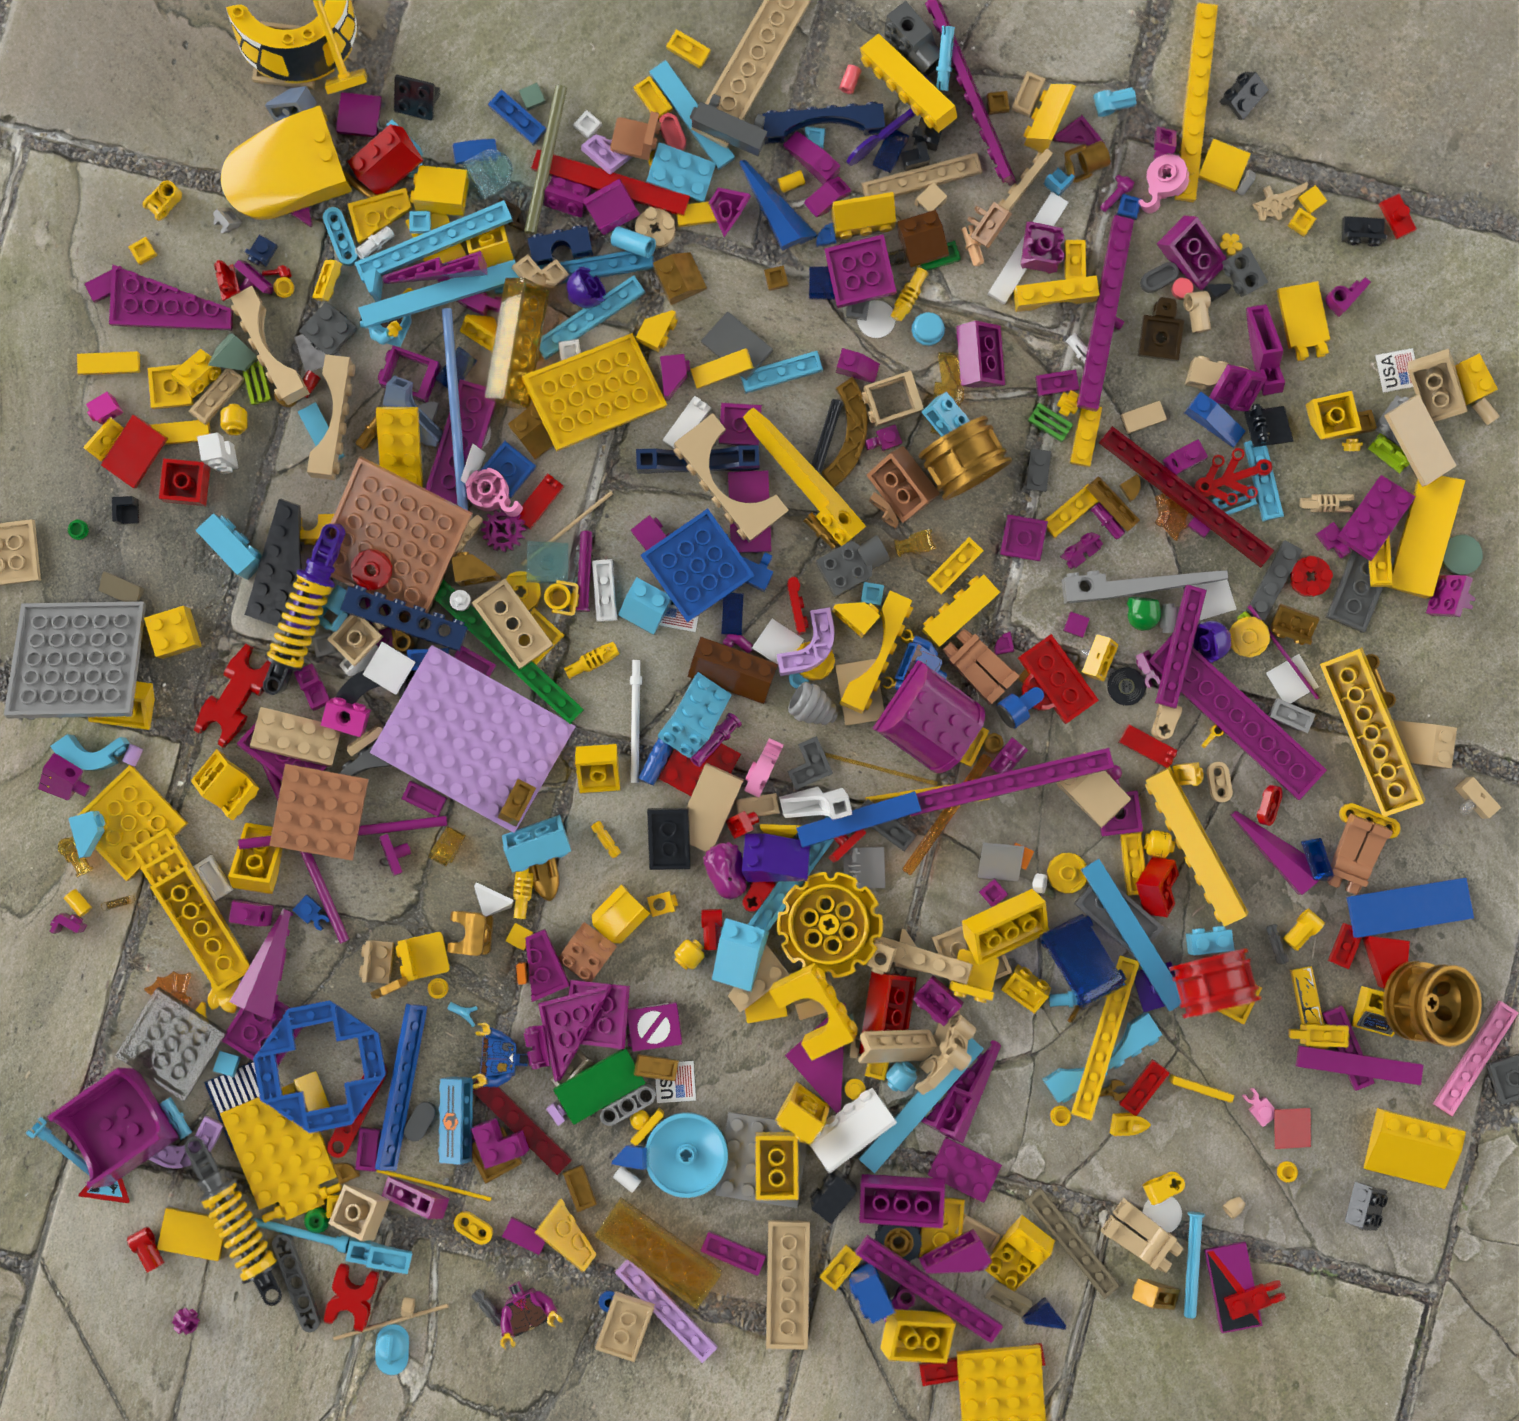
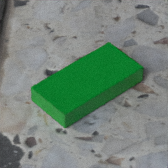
M956 241L947 243L949 256L921 264L920 268L930 271L960 262L961 257Z

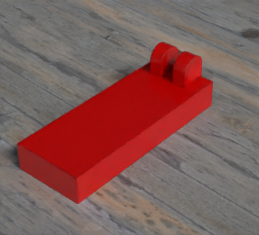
M547 473L522 505L523 510L520 513L519 519L525 521L524 525L530 530L562 491L564 485Z
M1130 724L1127 725L1118 742L1164 768L1172 765L1173 759L1178 750Z
M1152 1059L1128 1089L1127 1095L1119 1101V1105L1134 1116H1137L1170 1072L1156 1060Z

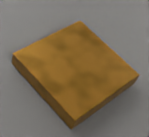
M502 1126L500 1129L503 1137L508 1136L505 1128ZM476 1141L472 1143V1160L485 1184L523 1163L521 1158L517 1157L485 1169Z

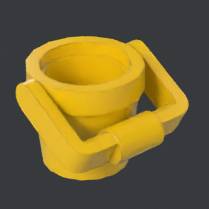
M556 580V584L550 585L545 591L544 600L552 609V613L566 616L574 615L578 606L579 586L576 583ZM566 586L573 587L572 593H570L569 589ZM568 605L570 606L569 612L560 611Z

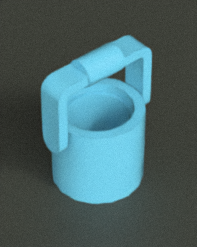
M338 584L328 596L327 604L321 606L324 610L323 614L318 616L319 624L326 630L330 629L333 632L339 629L349 615L340 610L347 590ZM329 609L338 615L333 624L324 618Z

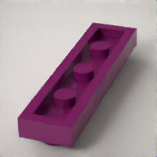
M1340 1005L1323 1012L1322 1016L1327 1025L1349 1026V1047H1336L1337 1051L1363 1055L1343 1006ZM1347 1074L1355 1091L1375 1084L1373 1078Z

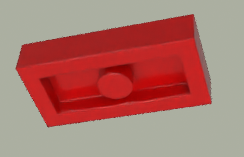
M1342 924L1328 958L1329 962L1345 969L1350 968L1362 937L1354 938L1351 925Z

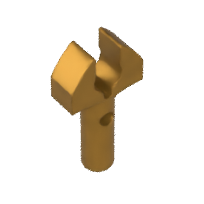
M1111 1079V1084L1108 1087L1101 1088L1099 1097L1110 1095L1114 1101L1122 1100L1128 1093L1126 1091L1120 1093L1113 1091L1117 1086L1126 1085L1118 1079Z

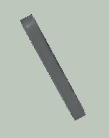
M280 1233L272 1242L274 1253L279 1262V1267L301 1328L305 1332H314L321 1324L318 1308L292 1236ZM281 1238L282 1240H287V1244L285 1245L286 1252L289 1249L291 1250V1252H288L283 1256L281 1255V1253L285 1251L283 1245H278V1242L281 1240ZM286 1257H292L295 1260L293 1268L285 1266L284 1260ZM293 1277H299L302 1280L301 1287L296 1288L291 1284ZM300 1297L308 1298V1307H301L298 1300ZM310 1309H312V1311L309 1313V1317L311 1320L315 1319L316 1321L313 1324V1327L311 1326V1324H306V1321L309 1319L308 1314H302Z

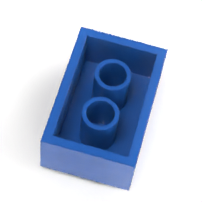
M868 1262L856 1267L850 1273L849 1284L854 1298L859 1300L860 1310L865 1320L869 1318L871 1324L895 1313L891 1298L876 1267Z

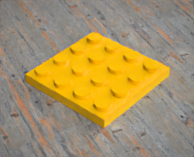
M129 765L78 814L99 811L103 815L105 831L95 849L126 881L132 879L142 867L133 854L132 848L168 827L173 835L176 836L188 824L132 765Z
M1040 1345L956 1351L961 1421H1046Z

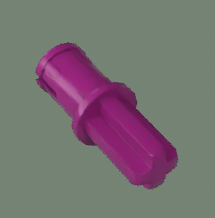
M1100 502L1090 510L1102 523L1101 526H1105L1115 539H1119L1125 534L1122 527Z

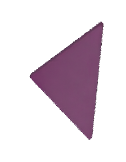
M612 985L538 1003L555 1082L561 1081L608 996Z
M828 1017L824 1019L812 1031L827 1024L829 1020ZM801 1040L785 1056L837 1114L841 1111L844 1046L811 1060L802 1046Z

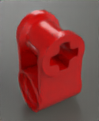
M752 882L750 889L742 900L743 908L748 912L758 910L777 883ZM754 897L757 906L749 908L747 906L748 901L746 900L747 898L752 899Z

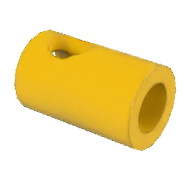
M801 170L778 178L782 193L806 184Z
M77 889L72 890L64 897V900L79 917L84 916L92 909L91 905Z

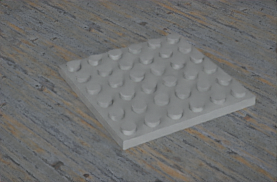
M144 601L21 603L4 716L6 718L132 716L146 611Z

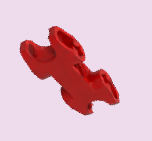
M245 644L228 663L223 674L230 679L228 685L219 699L211 695L205 701L194 727V731L202 733L212 722H218L221 725L222 732L217 745L226 748L245 725L248 716L243 714L241 710L250 695L254 693L257 696H261L264 693L263 682L271 662L267 660L260 669L254 670L249 663L254 647L249 644Z

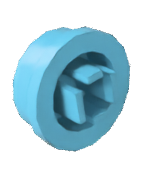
M926 312L915 318L911 331L918 343L931 346L937 344L942 339L945 326L940 316L935 313Z

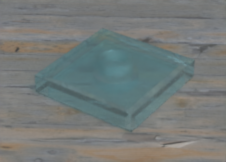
M527 541L526 582L556 584V580L568 582V543Z

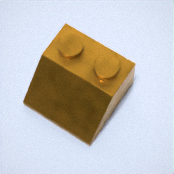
M691 252L671 254L653 262L654 271L670 305L707 289Z
M534 403L508 423L511 431L535 460L554 446Z
M469 552L457 553L456 557H452L455 582L461 587L501 580V576L473 554H469Z

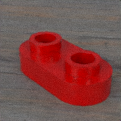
M1269 785L1263 791L1261 806L1257 811V819L1260 824L1271 826L1274 823L1282 799L1281 787Z

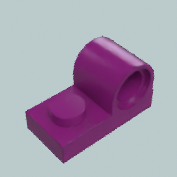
M1364 277L1360 282L1356 280L1349 289L1345 286H1336L1327 294L1325 299L1326 305L1340 317L1367 288L1371 281ZM1334 294H1338L1341 297V302L1335 299Z

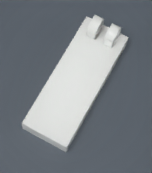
M694 396L666 434L663 442L675 449L674 443L701 423L711 410V407L701 401L700 398Z

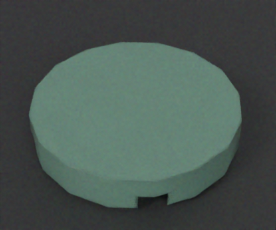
M1456 535L1448 541L1442 564L1447 571L1455 575L1470 574L1481 565L1483 559L1482 548L1473 537Z

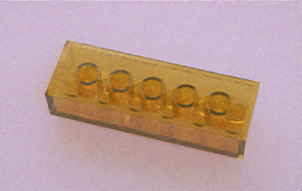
M525 277L505 278L485 398L514 409H527L530 406L531 397L522 381V376L536 371L550 291Z
M621 1196L595 1233V1237L695 1309L699 1308L722 1273L721 1268Z

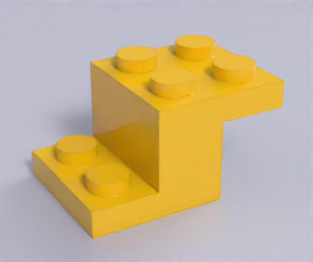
M218 749L214 751L191 779L200 795L221 808L224 814L232 821L242 814L244 807L250 800L255 798L257 791L260 789L247 772L230 762Z

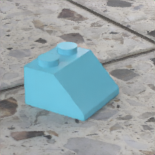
M636 577L625 597L618 616L654 635L672 600L667 593Z

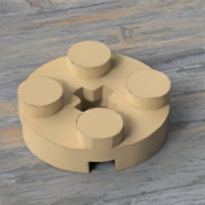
M649 207L637 218L635 232L654 238L656 241L655 250H657V248L668 246L673 241L675 223L667 211ZM655 224L659 225L660 232L652 233L650 227Z

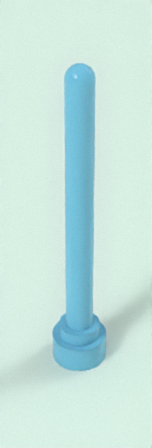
M260 1218L253 1219L257 1222V1227L334 1246V1249H337V1252L347 1253L350 1241L349 1236L342 1235L335 1238L272 1221L264 1223Z

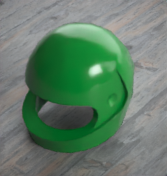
M1136 596L1128 598L1127 618L1133 628L1140 631H1148L1159 623L1161 618L1159 600Z

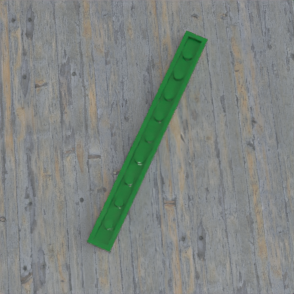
M443 579L434 599L457 620L465 622L464 626L468 627V630L561 717L569 724H572L584 709L532 661L522 669H519L482 616L472 605L464 611L455 610L450 604V596L456 590Z

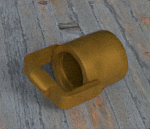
M1101 140L1088 146L1085 144L1066 151L1064 154L1067 175L1073 174L1075 176L1073 162L1070 158L1075 153L1078 155L1080 166L1084 174L1074 178V183L1093 176V172L1111 164L1108 149Z

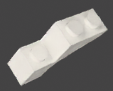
M817 786L779 797L785 818L826 815L834 820L852 815L849 798L843 788L822 793Z

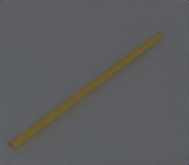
M825 752V756L832 759L938 785L937 781Z

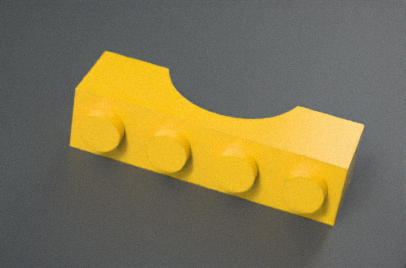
M1097 275L1018 285L1013 291L1015 311L1035 310L1039 307L1059 302H1072L1074 304L1095 302L1099 297Z

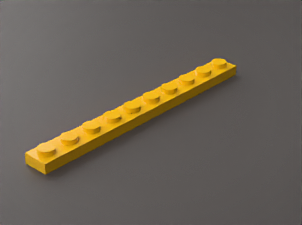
M1198 3L1196 6L1179 157L1187 166L1189 184L1180 195H1175L1174 200L1196 201L1218 5Z

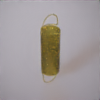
M129 896L104 903H106L108 909H113L129 904L130 899Z

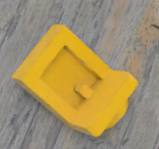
M1199 762L1173 765L1174 775L1180 785L1198 786L1202 782L1204 773L1203 769L1199 766Z

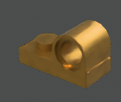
M517 779L498 818L516 827L536 787Z

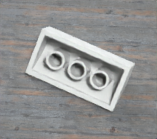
M871 1088L861 1093L859 1098L852 1103L845 1105L836 1115L829 1117L825 1122V1126L810 1146L827 1171L831 1173L897 1122L878 1094Z

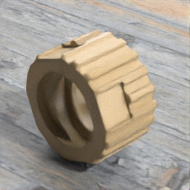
M405 1297L401 1307V1316L412 1318L415 1309V1298Z

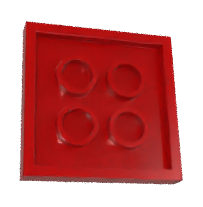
M721 743L699 767L689 757L674 749L658 779L692 796L706 763L731 774L741 753Z

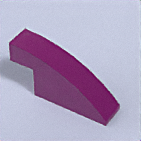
M1267 304L1247 307L1248 334L1255 371L1267 377L1261 388L1262 394L1264 396L1282 393L1285 380L1280 369V363L1284 350Z

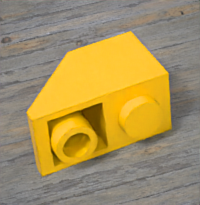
M671 310L646 318L636 336L637 342L659 353L660 349L665 348L667 345L669 331H673L677 325L676 312Z

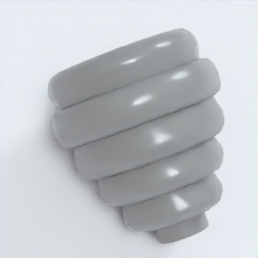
M809 682L802 683L796 689L788 706L789 713L797 721H804L807 724L821 723L822 725H827L829 722L833 723L838 716L836 705L832 703V700L825 691L821 690L817 684H810Z

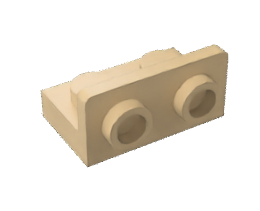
M368 940L366 944H363L361 955L364 957V965L360 966L359 971L362 983L390 984L394 942Z

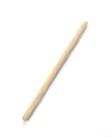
M612 491L521 562L523 566L612 496Z
M448 1303L413 1313L412 1318L449 1308ZM396 1318L366 1327L363 1332L355 1330L335 1336L333 1340H340L411 1318Z

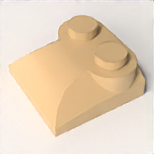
M350 615L327 640L353 666H356L383 636L368 620Z

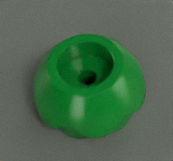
M318 1207L306 1213L304 1224L310 1232L321 1233L329 1227L330 1218L326 1217V1210L324 1208Z

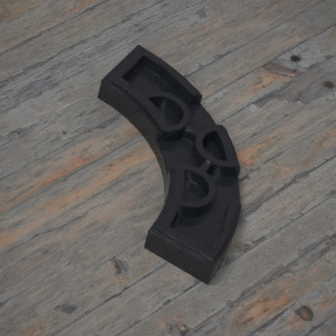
M365 670L351 677L340 688L335 697L343 698L346 700V703L354 704L357 703L364 693L373 688L380 687V685L364 676ZM343 711V717L350 719L349 713Z

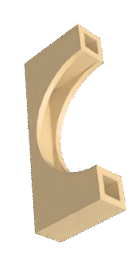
M712 413L674 443L675 449L673 451L680 460L684 459L688 464L686 468L691 475H697L700 479L698 483L705 492L709 491L713 496L711 500L717 508L722 507L725 511L724 517L730 524L734 523L738 528L736 532L743 541L746 539L750 542L783 517L789 510L777 494L762 502L743 503L727 497L717 488L710 474L709 456L715 442L725 433L726 429Z

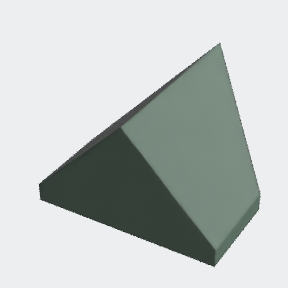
M229 333L217 346L208 366L243 370L246 372L258 358L237 336Z

